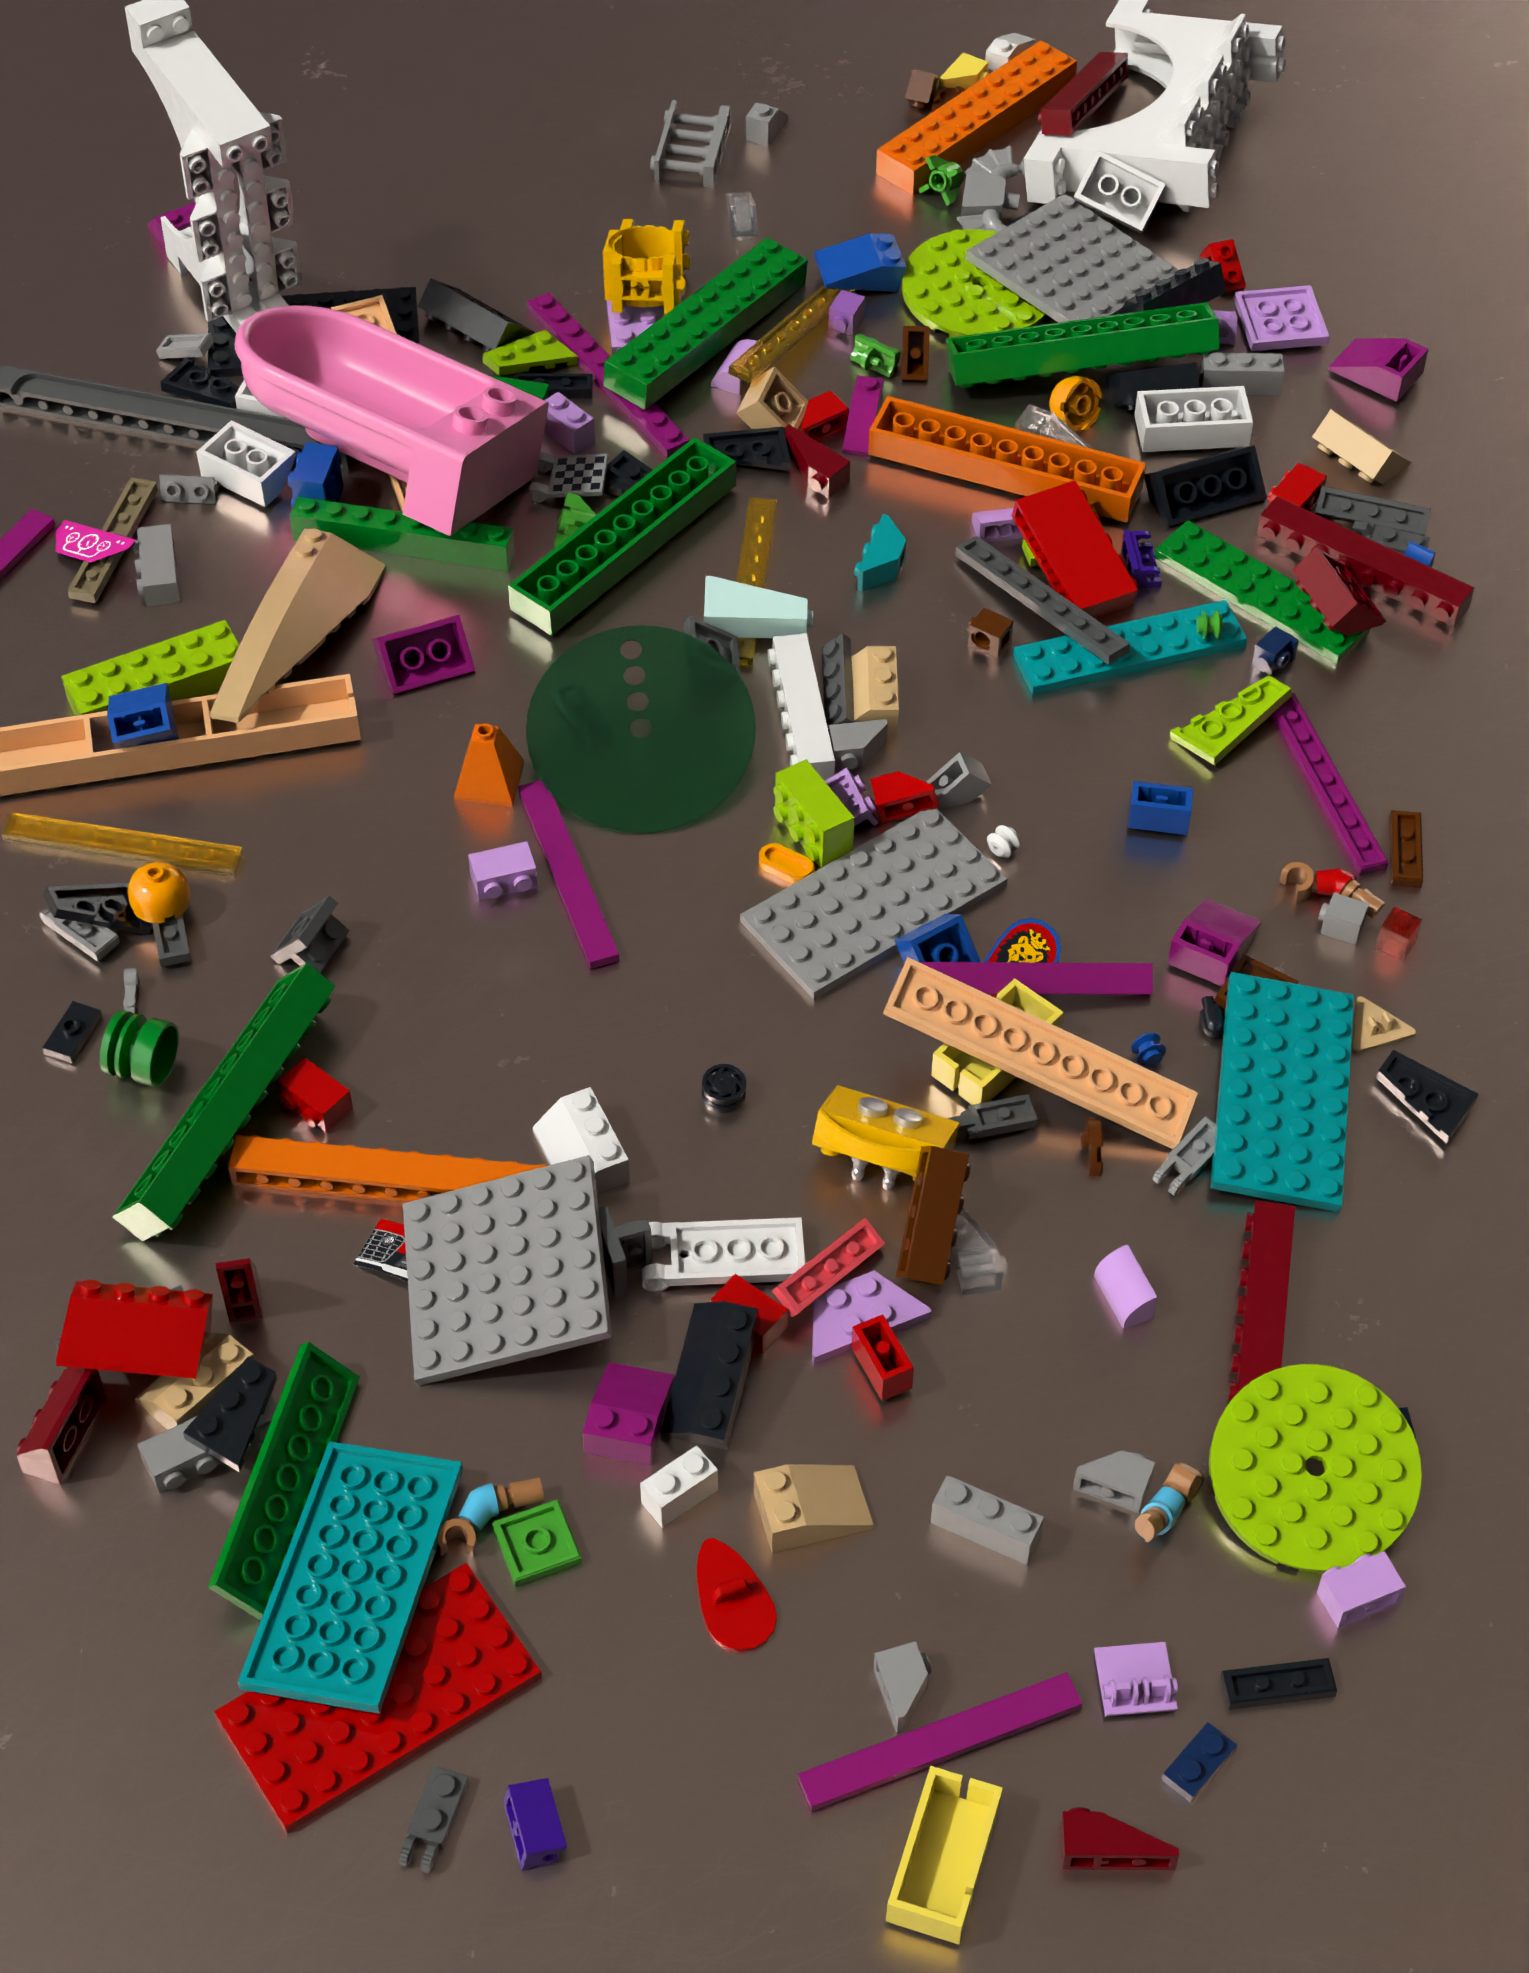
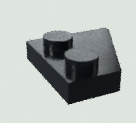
M623 450L607 466L603 493L621 496L653 469Z

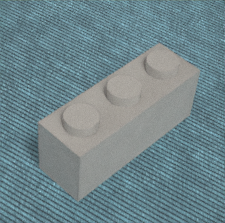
M1220 352L1202 355L1199 373L1200 388L1244 386L1246 395L1280 396L1285 372L1283 355L1274 353Z
M171 524L137 528L138 539L133 543L135 556H140V559H135L137 576H141V579H136L139 596L144 595L147 607L180 603L175 543Z
M949 1475L946 1476L932 1503L931 1524L1025 1565H1028L1042 1535L1043 1516Z

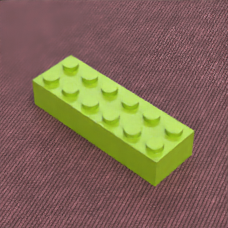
M222 620L62 675L66 697L75 716L108 711L109 696L163 683L168 684L171 701L208 696L219 692L238 650L239 643L226 620Z

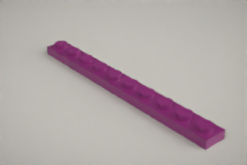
M550 292L527 301V310L552 336L578 356L577 363L588 374H593V380L667 458L690 441L655 403L644 410L603 386L605 360L610 357L609 354Z

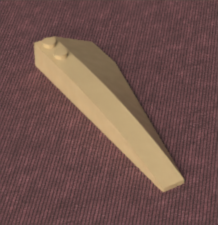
M304 528L267 590L238 647L211 709L210 718L239 723L260 703L259 698L262 695L270 694L275 689V683L280 678L286 679L292 673L291 668L295 664L301 665L326 641L325 636L327 634L335 633L340 628V622L344 618L350 619L356 613V607L359 604L364 606L369 601L386 571V565L333 533Z

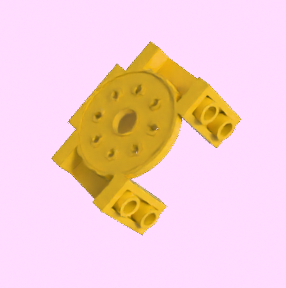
M623 219L620 230H609L603 249L605 300L612 302L613 313H622L626 304L627 306L636 307L664 305V314H667L681 303L682 296L686 291L685 270H690V254H686L685 246H689L690 234L689 230H685V220H674L672 229L668 230L667 227L634 226L633 219Z

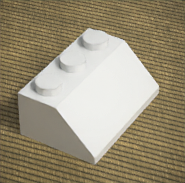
M1097 150L1074 195V200L1143 234L1166 184Z
M231 420L197 451L201 476L214 477L219 485L266 507L283 491L296 457V451Z
M591 1087L561 1097L532 1127L550 1165L590 1155L594 1161L597 1194L630 1182L629 1159Z

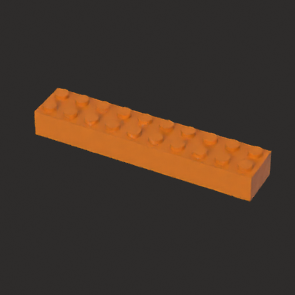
M1041 40L878 148L876 174L909 194L915 195L919 192L918 189L929 183V177L933 171H930L925 160L926 158L936 155L948 162L962 163L1044 107L1076 76L1077 60Z
M891 396L886 397L869 430L868 455L1024 496L1076 481L1079 488L1085 491L1090 507H1094L1099 516L1128 523L1144 485L1145 462Z

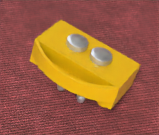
M837 1085L818 1111L812 1145L821 1147L820 1150L825 1155L837 1156L841 1153L850 1156L854 1162V1168H852L851 1172L852 1179L856 1181L862 1180L867 1164L873 1163L882 1166L884 1171L882 1186L885 1190H892L895 1186V1178L900 1172L912 1175L915 1181L922 1146H936L954 1151L960 1122Z

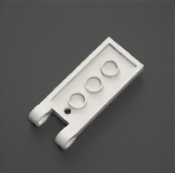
M798 1217L674 1223L649 1222L652 1250L661 1249L666 1244H670L671 1265L655 1263L645 1266L642 1269V1286L647 1291L660 1292L669 1286L726 1284L734 1274H737L749 1283L784 1281L805 1265L802 1219ZM680 1254L689 1255V1256L686 1257V1258H682V1257L680 1256Z

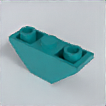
M882 514L879 523L873 525L871 542H866L863 549V560L856 563L854 577L858 578L857 590L864 591L898 579L904 565L907 540L889 515Z

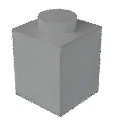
M1333 893L1330 903H1323L1318 920L1323 921L1320 934L1356 945L1365 922L1369 904Z

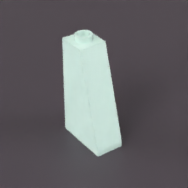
M706 576L704 622L729 632L737 636V638H773L775 636L807 633V628H813V611L807 610V598L714 576Z

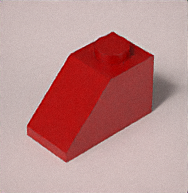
M831 390L808 400L801 432L818 442L846 430L849 408Z
M900 771L870 779L882 824L915 815L920 811L940 808L934 786Z

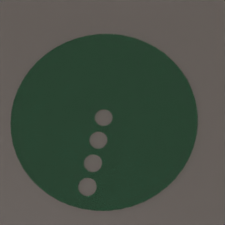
M645 625L626 626L603 631L582 640L564 652L552 663L536 686L530 701L526 722V740L532 765L540 781L554 799L569 812L593 825L624 833L667 831L687 825L711 812L733 792L741 781L752 757L756 734L755 713L748 689L741 676L723 655L710 645L689 634L674 629ZM627 641H636L641 645L642 652L635 659H627L620 652L622 644ZM636 666L645 672V679L642 683L631 685L624 680V672L629 667ZM636 692L645 694L649 700L648 706L642 711L631 710L627 705V699L631 694ZM637 719L648 720L652 725L651 733L642 738L634 736L630 731L632 722Z

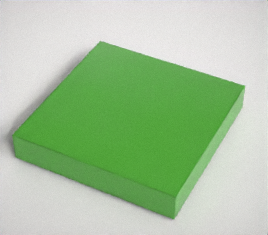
M558 1499L492 1522L494 1534L515 1587L582 1564V1556Z

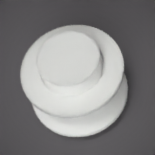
M1000 825L996 828L995 833L987 836L990 850L1001 858H1009L1012 851L1020 847L1019 836L1011 827Z

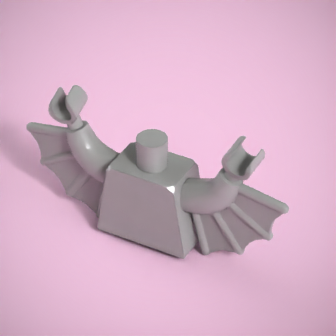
M1011 146L1002 150L989 149L984 156L973 158L971 167L963 172V175L966 176L961 216L957 217V221L960 222L963 230L981 229L999 232L1007 227L1001 222L1003 208L1018 210L1020 194L1005 193L1006 180L1010 177L1016 176L1019 172L1025 176L1024 157L1020 165L1013 163Z

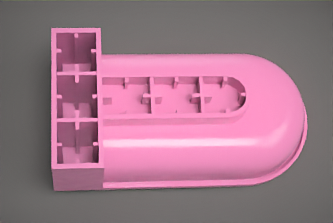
M281 306L257 312L248 317L239 326L235 337V351L241 361L244 381L252 395L270 411L305 427L307 434L316 441L325 445L338 446L340 452L407 482L403 515L451 536L536 477L549 402L371 322L338 310L316 306Z

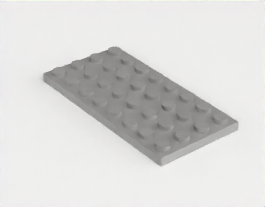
M938 809L918 812L740 914V922L815 1000L898 951L895 939L944 914H961L1005 888L1008 878Z

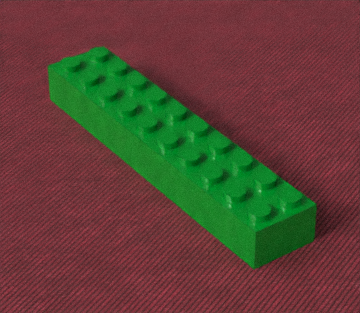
M766 237L605 360L603 386L646 410L804 286L808 259Z
M1207 302L946 338L949 371L955 385L965 388L975 386L976 383L980 382L996 384L1000 383L1002 379L1009 378L1024 380L1028 376L1038 374L1039 376L1047 377L1059 371L1076 373L1081 368L1088 367L1103 369L1110 364L1126 366L1131 365L1133 361L1139 360L1155 362L1161 357L1182 358L1189 353L1206 355L1210 354L1212 350L1220 349L1218 317Z
M694 437L508 585L510 610L552 636L736 486V461Z
M308 962L277 981L112 1216L141 1241L154 1235L158 1237L166 1229L172 1230L179 1224L184 1216L181 1213L184 1206L191 1204L197 1198L201 1191L198 1186L202 1180H207L217 1169L218 1165L215 1161L219 1155H224L235 1142L232 1137L237 1130H242L249 1122L251 1115L248 1113L252 1107H257L268 1094L265 1089L270 1082H275L282 1074L284 1068L281 1065L285 1059H290L300 1047L297 1042L301 1036H306L315 1026L316 1021L313 1019L316 1014L323 1012L330 1004L332 999L329 995L336 986Z

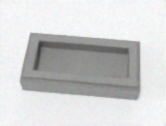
M211 333L167 335L156 352L159 359L204 357L214 343V339Z

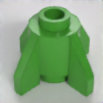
M936 155L926 158L925 160L930 171H933L929 177V183L918 189L919 192L922 193L932 188L942 193L941 195L946 206L955 202L960 185L964 179L961 166L955 162H948Z
M567 492L564 506H568L570 509L563 508L560 516L558 515L557 530L563 531V534L556 532L553 543L555 547L596 516L595 512L577 494Z

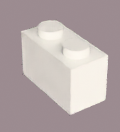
M696 1445L640 1483L641 1503L663 1528L718 1491V1469Z

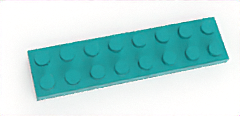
M1222 600L1106 626L1130 643V652L1109 665L1068 635L1016 646L1013 648V656L1032 695L1243 648L1246 647L1247 637L1227 601ZM1203 610L1207 616H1213L1215 610H1218L1222 615L1223 632L1218 639L1215 638L1213 633H1208L1206 639H1203L1201 634H1197L1196 618L1201 616Z

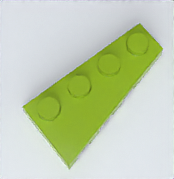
M1268 675L1238 692L1237 698L1227 702L1224 700L1215 705V710L1205 716L1199 714L1190 719L1191 723L1182 729L1179 726L1170 731V739L1211 764L1216 765L1292 696L1291 688Z

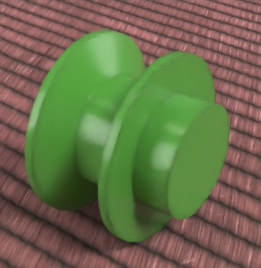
M1204 610L1201 616H1197V634H1201L1203 639H1206L1208 633H1213L1216 639L1219 638L1223 632V618L1218 610H1215L1213 616H1207Z

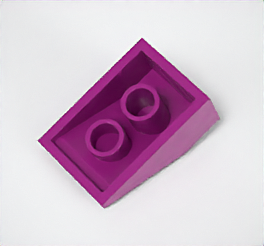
M608 1362L591 1401L582 1432L584 1453L652 1466L675 1374Z

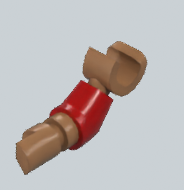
M1291 862L1285 865L1281 872L1280 883L1287 885L1291 882H1298L1301 884L1297 888L1296 903L1306 900L1311 895L1312 890H1315L1316 894L1332 896L1333 893H1337L1368 903L1366 915L1372 919L1385 905L1384 901L1367 888L1361 889L1362 885L1356 881L1357 877L1354 874L1341 868L1315 871L1314 875L1313 870L1307 864Z

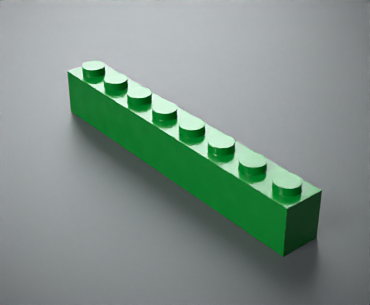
M297 497L290 513L293 540H298L304 528L318 529L333 533L360 550L502 571L509 570L515 553L513 528L470 522L453 535L448 536L403 515V512L304 497Z

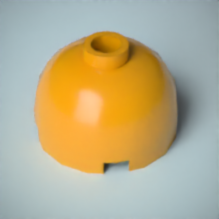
M1071 376L1061 380L1053 389L1049 401L1050 412L1054 420L1062 427L1072 431H1077L1080 428L1083 431L1087 430L1095 423L1100 414L1101 408L1097 407L1099 403L1098 398L1102 399L1100 386L1092 379L1079 376Z
M160 861L147 863L136 870L128 884L130 906L134 914L146 922L163 923L165 918L173 915L175 918L181 916L189 907L191 895L188 881L180 869L170 863Z

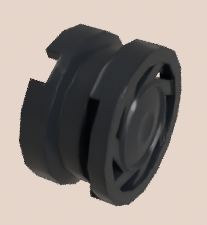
M718 1064L709 1068L702 1079L701 1097L706 1107L716 1113H730L740 1108L746 1096L747 1081L744 1073L731 1064Z

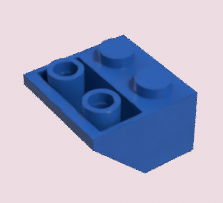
M167 683L109 696L107 718L112 743L117 749L179 739Z
M1133 780L1128 828L1187 835L1192 809L1193 787Z

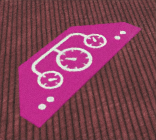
M64 520L56 528V553L87 562H94L127 550L136 541L135 539Z

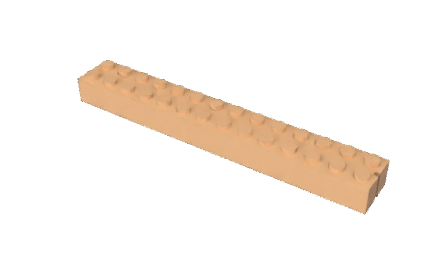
M350 674L275 685V689L270 694L262 695L259 698L260 703L239 723L210 718V712L218 694L171 701L179 739L117 749L112 743L107 711L0 727V796L361 740Z

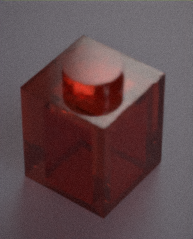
M1394 906L1380 928L1375 950L1404 962L1416 943L1422 919Z

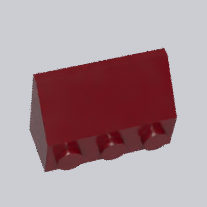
M1315 547L1292 570L1298 579L1296 581L1297 586L1305 594L1310 595L1312 599L1309 603L1316 611L1325 616L1323 622L1332 632L1338 630L1349 636L1381 626L1386 622V619L1348 567L1321 549Z
M67 1368L64 1369L59 1380L52 1383L48 1393V1400L43 1409H39L36 1412L29 1434L26 1438L21 1439L16 1450V1456L23 1473L59 1485L61 1484L107 1400L98 1370Z

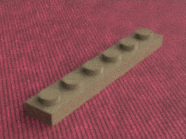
M131 477L101 530L132 538L158 491L157 482ZM124 551L94 562L83 561L67 590L69 598L96 603Z

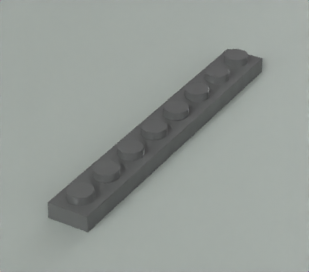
M977 535L956 546V556L1108 665L1130 652L1129 642Z

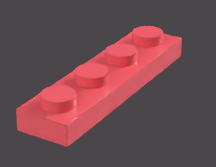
M865 1217L775 1287L772 1292L780 1303L788 1309L790 1316L794 1317L886 1243Z

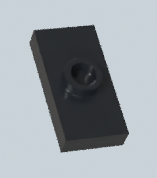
M72 1001L42 1047L44 1055L73 1063L101 1020V1010Z

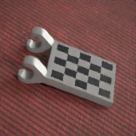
M540 452L537 471L539 473H546L552 470L550 486L536 482L530 484L529 492L533 493L531 496L532 502L541 503L548 498L566 497L567 492L577 494L580 497L603 496L609 460L608 454L552 456Z

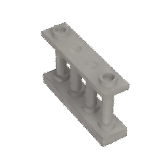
M672 100L670 109L665 110V126L656 156L652 155L650 170L654 171V181L660 182L663 169L692 172L703 176V187L713 188L730 130V106L721 105L718 115H714V117L677 113V100ZM678 123L712 127L713 130L702 132L675 128ZM672 139L708 142V145H705V148L671 144ZM668 154L701 157L705 161L695 163L668 160L666 158Z

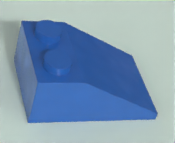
M869 233L815 251L814 258L826 289L898 292L906 270L905 262L894 235L887 233Z

